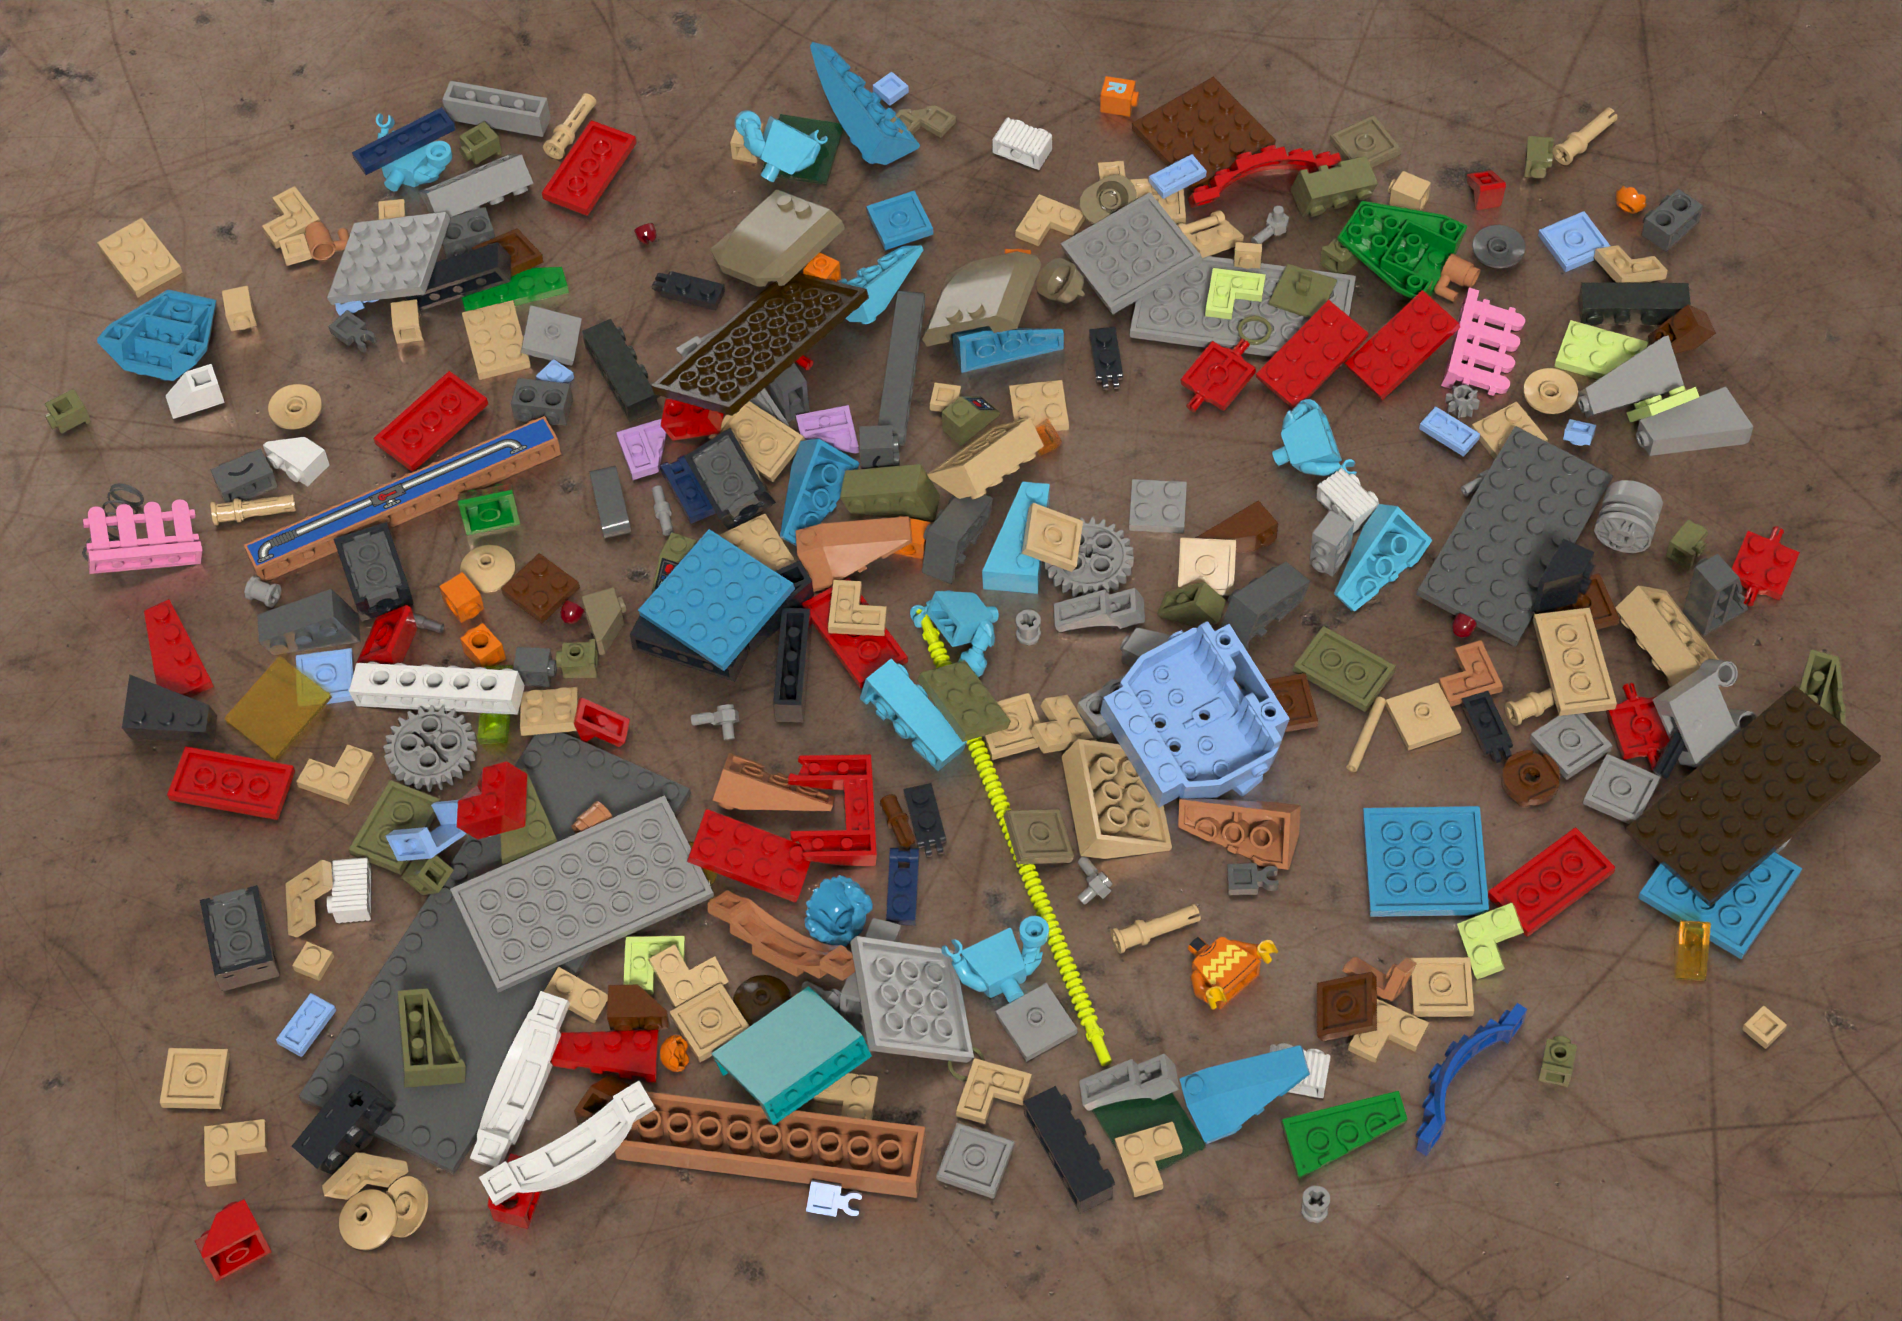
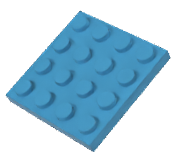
M709 529L638 609L640 616L725 671L795 590L792 582Z
M1480 806L1363 808L1370 917L1481 915L1489 912Z
M1774 852L1710 907L1660 864L1641 890L1638 898L1742 960L1801 874L1802 868Z

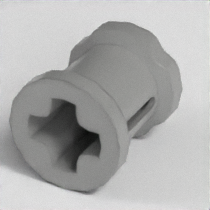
M254 575L246 584L245 598L249 600L257 599L265 602L267 607L272 608L279 601L281 586L276 583L272 585L261 581L260 577Z
M1027 609L1021 611L1016 616V626L1018 628L1016 638L1021 644L1030 646L1039 641L1041 636L1039 628L1041 619L1037 612Z
M1311 1186L1303 1193L1301 1214L1308 1222L1320 1223L1328 1215L1330 1194L1321 1186Z

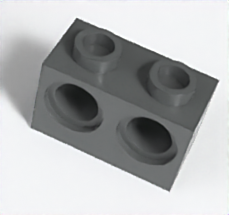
M1677 189L1671 196L1666 195L1654 211L1650 210L1645 215L1642 221L1644 223L1642 236L1667 252L1699 223L1703 205L1680 189Z
M486 207L450 217L442 243L446 258L472 251V247L495 238L494 229Z
M518 378L511 401L514 419L529 422L545 416L550 425H567L573 402L571 386L567 383Z

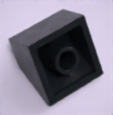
M1563 539L1539 581L1533 611L1540 613L1575 604L1581 594L1586 595L1592 584L1590 578L1596 567L1592 563L1594 552Z

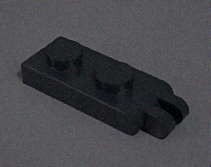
M670 271L668 274L657 273L656 281L651 286L653 290L658 291L664 298L715 311L725 292L724 284Z
M1116 327L1089 329L1096 383L1102 382L1103 391L1109 390L1108 381H1112L1114 390L1119 389V380H1123V371Z
M1489 691L1462 698L1461 706L1484 755H1491L1493 762L1496 764L1501 762L1499 753L1501 751L1504 759L1508 760L1512 756L1510 748H1513V743Z
M932 783L903 789L918 848H924L926 857L932 856L930 846L934 845L938 855L944 854L942 844L947 843Z

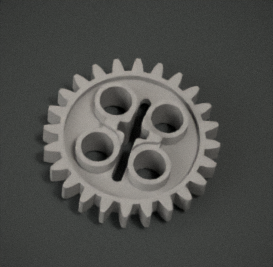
M1094 517L1090 519L1089 523H1085L1084 519L1080 518L1083 521L1076 567L1078 569L1071 572L1044 562L1045 569H1048V578H1054V586L1062 584L1063 593L1071 589L1072 597H1075L1079 592L1087 595L1104 589L1109 594L1110 587L1118 591L1119 583L1126 584V575L1131 576V566L1134 565L1133 547H1130V539L1124 538L1123 530L1115 533L1116 524L1114 523L1109 527H1105V519L1099 524H1095Z
M430 705L428 712H424L422 707H419L417 715L408 711V720L398 718L400 727H390L393 735H386L387 745L383 747L386 754L384 757L390 773H395L398 782L404 779L405 786L409 787L414 782L415 788L418 791L422 785H426L428 792H431L434 784H437L438 788L442 790L443 782L445 781L451 786L454 785L452 778L456 776L463 779L461 770L470 771L471 767L468 761L476 760L474 752L477 751L476 736L472 732V726L470 723H466L464 715L457 717L454 709L447 714L445 706H442L438 712H435L433 705ZM436 729V730L433 731V732H430V733L427 732V731H429V730ZM449 746H455L452 749H446ZM415 747L413 750L406 751L408 748ZM428 764H434V765L431 766V767H428V768L425 767V766H427Z

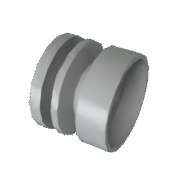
M1629 480L1612 483L1607 487L1602 509L1599 512L1594 532L1597 538L1604 545L1624 553L1645 551L1651 545L1656 524L1662 510L1663 501L1661 496L1644 483Z

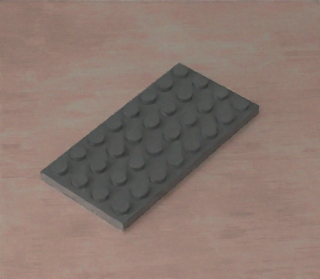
M1515 426L1418 588L1416 595L1455 616L1461 613L1471 617L1476 621V627L1516 647L1536 613L1533 610L1539 581L1563 539L1576 543L1609 486L1613 475Z

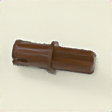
M886 795L880 800V806L888 819L887 826L893 830L899 845L908 848L915 843V836L908 824L909 817L906 813H903L896 795Z

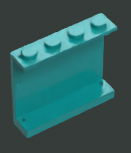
M809 986L711 1053L723 1076L728 1073L732 1075L760 1103L768 1121L773 1125L872 1057L863 1035Z

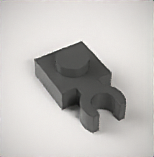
M348 310L328 326L330 333L349 346L356 342L357 348L361 352L367 351L364 341L369 340L374 344L377 342L375 334L367 330L366 323Z
M1257 863L1227 864L1228 894L1257 895L1258 887H1263L1268 891L1277 890L1279 882L1277 880L1270 881L1267 877L1277 876L1278 868L1276 866H1267L1263 870L1257 871Z

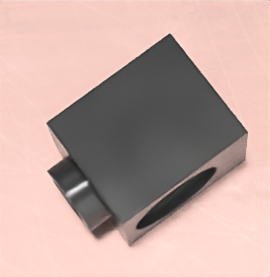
M516 648L513 670L518 671L524 685L550 687L551 677L556 676L557 673L556 660H553L550 648Z

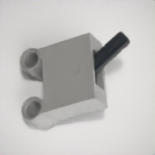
M1716 659L1705 660L1699 670L1653 699L1670 739L1654 767L1656 775L1668 778L1677 760L1682 765L1700 766L1757 717L1751 711L1728 709L1718 686L1729 687L1735 683L1738 671L1734 663Z

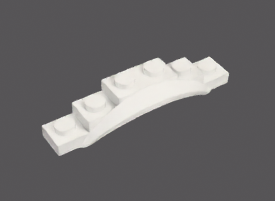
M540 991L533 1009L528 1012L495 1080L477 1132V1142L470 1156L472 1161L491 1168L502 1164L511 1144H516L525 1120L530 1121L553 1066L550 1061L561 1037L559 1029L570 1005L568 1000Z
M640 1081L614 1095V1099L604 1108L562 1137L509 1163L505 1161L480 1176L479 1178L495 1206L518 1192H539L568 1184L586 1175L603 1163L621 1145L632 1124L656 1109Z

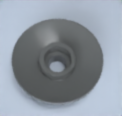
M1490 225L1477 232L1473 239L1472 249L1474 255L1481 263L1493 268H1507L1517 264L1523 258L1525 241L1521 234L1511 227Z

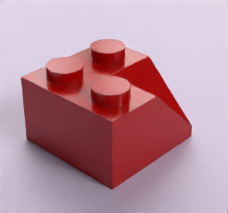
M507 761L484 767L477 785L458 800L457 828L478 840L525 827L527 773Z
M245 1199L227 1204L222 1211L216 1213L211 1228L205 1231L200 1238L194 1240L216 1282L272 1252Z

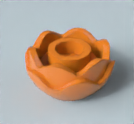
M1622 186L1619 191H1616V204L1625 212L1631 214L1638 213L1647 205L1645 195L1638 194L1637 190L1633 187L1625 188V186Z
M672 1035L668 1037L660 1048L662 1064L673 1072L682 1071L689 1063V1056L686 1053L688 1043L682 1039V1036Z

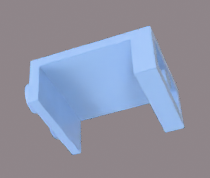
M458 800L435 802L431 805L441 824L431 832H429L427 827L393 830L387 834L386 838L397 861L431 859L467 833L457 828Z

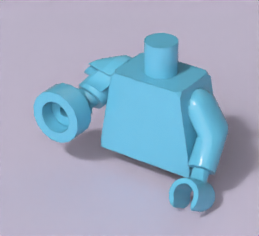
M750 110L741 111L736 116L734 122L736 130L743 136L744 146L753 156L767 162L760 176L773 183L780 170L792 175L794 172H800L814 164L821 145L828 140L827 136L818 140L817 133L819 130L807 135L772 116L768 118L762 136L760 118Z
M381 113L377 115L376 123L381 127V132L378 133L377 139L389 134V129L395 124L392 116L388 115V122L383 125V115ZM434 141L382 167L383 175L386 178L385 186L391 191H398L401 184L417 187L419 184L438 180L439 174L445 170V166L452 160L450 145L444 141Z
M1305 399L1300 401L1292 411L1289 410L1287 412L1281 431L1285 446L1272 452L1278 466L1291 462L1293 467L1305 474L1331 476L1336 471H1339L1340 468H1343L1348 474L1356 475V471L1349 472L1346 467H1354V460L1348 459L1343 465L1339 464L1342 459L1327 416L1323 413L1322 407L1311 399Z
M946 590L935 591L933 598L926 602L927 605L925 607L915 605L911 608L910 616L914 621L915 627H922L921 621L925 615H928L952 647L971 643L973 645L972 648L962 652L958 662L965 660L977 677L983 675L987 666V660L984 657L983 651H986L988 646H994L995 642L994 626L992 623L997 622L999 617L995 606L986 607L977 594L972 592ZM918 609L922 610L919 615L916 614Z
M1029 916L1025 918L1019 928L1020 939L1023 942L1022 953H1020L1011 928L962 950V944L958 940L953 939L951 942L955 946L954 953H950L946 945L942 946L941 951L944 956L952 958L951 964L962 984L978 992H984L989 998L1003 993L1008 1002L1011 1003L1024 995L1019 984L1024 983L1026 976L1031 975L1041 963L1043 951L1040 952V948L1048 940L1049 926L1042 917Z

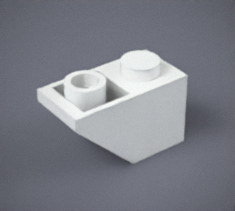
M212 364L185 372L166 395L173 419L225 403Z
M306 437L268 441L263 445L267 456L266 460L273 468L282 469L294 482L300 481L307 487L329 466L325 450Z

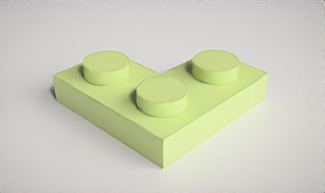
M1213 268L1205 316L1232 320L1235 299L1262 302L1266 274Z
M1683 385L1670 390V396L1662 399L1661 395L1637 402L1634 404L1636 409L1626 412L1629 421L1634 422L1699 398L1697 389L1694 387L1686 390Z
M1513 903L1457 924L1477 980L1505 969L1496 943L1524 933Z
M685 936L626 937L623 985L638 984L649 995H654L655 972L648 959L675 944L685 962Z

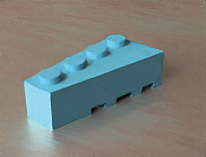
M1021 483L982 570L983 589L1038 594L1042 561L1022 554L1028 509L1033 503L1049 508L1050 484Z
M890 659L866 678L860 699L866 705L872 702L877 708L876 714L883 721L889 718L893 722L895 732L900 737L912 739L913 749L937 771L941 770L963 752L967 741L962 742L936 705L934 706L928 699V695L919 684L915 685L912 682L907 670L901 664H896Z

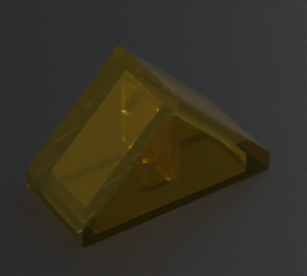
M1680 920L1674 937L1676 979L1706 981L1710 922Z

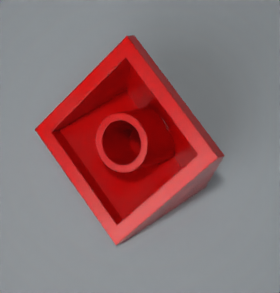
M405 605L376 618L356 663L377 662L390 665L403 663L417 631L411 607Z

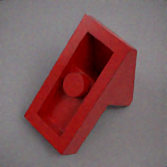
M1492 170L1467 174V184L1474 190L1476 210L1501 206L1506 189V182Z
M581 697L578 700L573 724L583 742H588L593 737H597L620 747L625 744L630 719Z

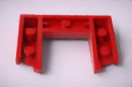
M871 754L800 755L798 762L803 766L798 775L789 774L788 785L844 790L845 830L790 831L792 842L798 841L805 851L802 853L803 860L834 865L876 866L877 851Z

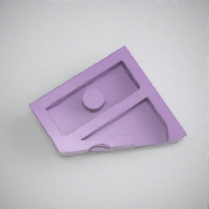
M849 405L796 415L799 434L804 436L805 440L819 438L840 451L859 453Z
M662 419L616 432L633 480L659 472L667 434L660 426Z

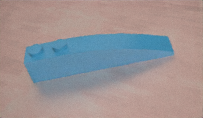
M811 43L810 48L815 67L827 99L842 127L849 135L851 143L858 147L865 161L870 164L887 165L919 148L920 144L911 132L906 129L907 127L902 120L895 116L896 113L891 108L886 110L880 104L882 98L876 92L871 93L864 88L866 82L860 76L849 71L851 67L831 46ZM895 116L896 121L893 123L890 120ZM898 128H900L901 130H903V133H902V134H901L900 132H898V131H899Z

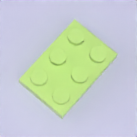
M1570 320L1556 358L1555 367L1599 379L1645 349L1648 342Z

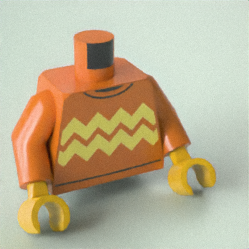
M1219 937L1209 946L1202 938H1195L1188 946V951L1196 957L1192 962V974L1190 976L1195 997L1209 1003L1212 1010L1216 1008L1222 1009L1260 975L1261 961L1259 959H1263L1266 964H1269L1272 961L1269 954H1277L1279 952L1273 941L1264 940L1260 944H1252Z

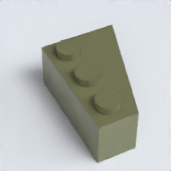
M1363 156L1341 161L1338 163L1339 166L1328 169L1327 165H1323L1318 168L1319 172L1310 174L1307 169L1301 170L1290 189L1301 216L1304 217L1309 214L1311 217L1318 216L1324 213L1327 208L1334 206L1335 209L1347 205L1350 200L1358 198L1361 201L1371 197L1378 182L1367 157Z
M921 464L845 471L840 499L850 513L892 518L909 516L912 519L935 522L940 494Z
M1811 649L1799 689L1846 727V710L1842 697L1843 685L1839 657Z
M526 768L521 769L523 772L527 773ZM528 773L525 827L500 834L503 865L557 842Z
M428 988L398 991L397 1009L404 1088L465 1083L466 1066L458 1055L454 1041L443 1024L441 1014Z

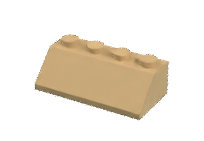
M1030 417L993 426L927 475L930 480L959 499L970 496L971 499H976L987 493L985 490L987 487L1001 483L1003 481L1002 476L1017 471L1020 468V463H1025L1035 458V452L1044 445Z
M1638 585L1615 608L1621 615L1620 621L1623 625L1632 630L1637 636L1635 640L1638 645L1652 656L1651 661L1653 665L1667 676V682L1670 687H1673L1699 670L1705 660H1719L1666 590Z

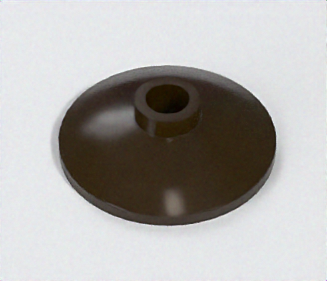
M757 975L740 984L734 994L733 1002L748 1025L752 1026L791 999L792 996L789 988L782 980L770 975ZM760 995L767 996V998L762 1001L756 999Z

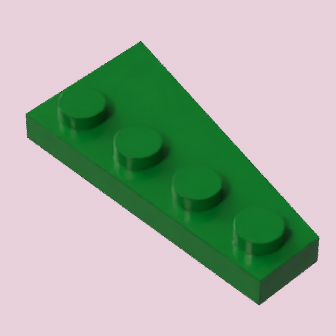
M562 267L531 268L511 276V282L462 297L466 312L512 300L514 306L567 294L569 290Z
M1395 1091L1282 1119L1281 1124L1297 1179L1299 1180L1406 1123L1408 1118L1400 1092Z

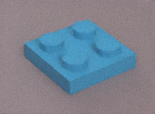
M915 190L866 206L868 217L884 250L934 235L933 227Z

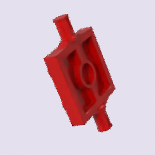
M1241 338L1233 349L1224 348L1212 341L1188 369L1180 381L1182 386L1195 394L1190 402L1186 404L1190 411L1192 409V412H1196L1203 401L1225 411L1256 373V367L1246 362L1241 356L1250 346L1248 341H1244Z
M1778 526L1772 528L1769 538L1747 531L1731 569L1739 576L1741 585L1747 589L1743 603L1746 605L1749 597H1751L1747 606L1754 605L1757 594L1767 595L1780 600L1800 552L1779 543L1784 530L1780 528L1776 536Z
M1627 683L1622 687L1627 700L1617 704L1615 709L1606 710V714L1622 759L1626 760L1641 756L1648 757L1651 769L1654 771V767L1660 758L1659 754L1664 751L1670 740L1653 702V699L1657 696L1650 698L1638 697L1634 683L1629 685Z

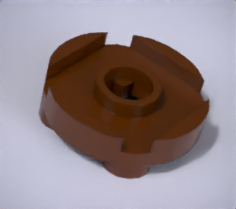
M1534 750L1519 751L1510 756L1505 764L1501 778L1502 786L1507 795L1521 807L1541 805L1551 800L1558 792L1560 769L1557 763L1544 753L1542 756L1535 754ZM1527 773L1538 777L1535 782L1525 780Z

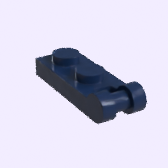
M685 455L678 457L677 461L669 464L666 462L659 466L663 477L667 480L690 524L716 513L684 458Z
M890 848L886 921L899 925L916 926L919 848H910V851H899V848ZM899 862H908L910 867L899 868Z

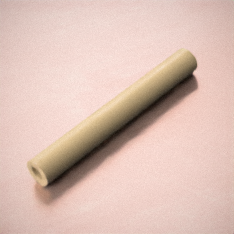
M1376 697L1346 766L1352 772L1358 770L1385 707L1386 700L1382 697Z

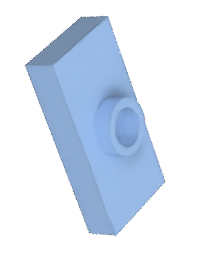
M1191 154L1150 175L1149 183L1164 199L1205 178L1206 170Z
M1435 407L1419 426L1421 431L1463 457L1480 438V433L1438 407Z
M310 993L277 1037V1044L303 1057L336 1012L335 1006Z

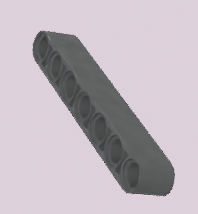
M898 291L878 421V426L892 425L893 436H898L899 446H905L924 317L925 293Z

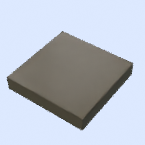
M1374 115L1330 135L1331 143L1345 160L1366 156L1371 168L1401 155L1400 146Z
M1060 809L1007 810L1005 812L1004 819L1018 865L1072 862L1074 854Z

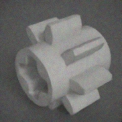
M1467 384L1458 387L1454 385L1452 394H1446L1447 412H1452L1457 418L1472 417L1473 409L1477 410L1479 408L1480 400L1476 399L1478 391H1473Z

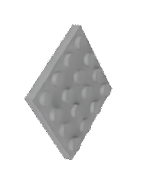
M1150 192L1061 243L1065 254L1112 314L1203 263L1201 254Z
M447 212L354 223L327 296L331 305H335V303L344 304L353 301L362 302L425 294L450 222Z
M856 936L850 941L869 1051L968 1063L974 1058L960 979L951 964L952 958L944 956L941 951L942 948Z

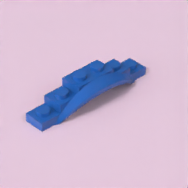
M1517 1003L1511 1011L1505 1010L1498 1023L1490 1019L1485 1027L1480 1025L1470 1037L1464 1034L1458 1043L1453 1041L1445 1053V1057H1447L1442 1065L1437 1063L1428 1076V1079L1431 1080L1430 1094L1422 1104V1108L1425 1109L1422 1120L1424 1122L1415 1136L1418 1138L1417 1151L1427 1156L1442 1136L1446 1122V1090L1455 1075L1470 1059L1485 1048L1501 1040L1509 1044L1524 1023L1527 1008Z

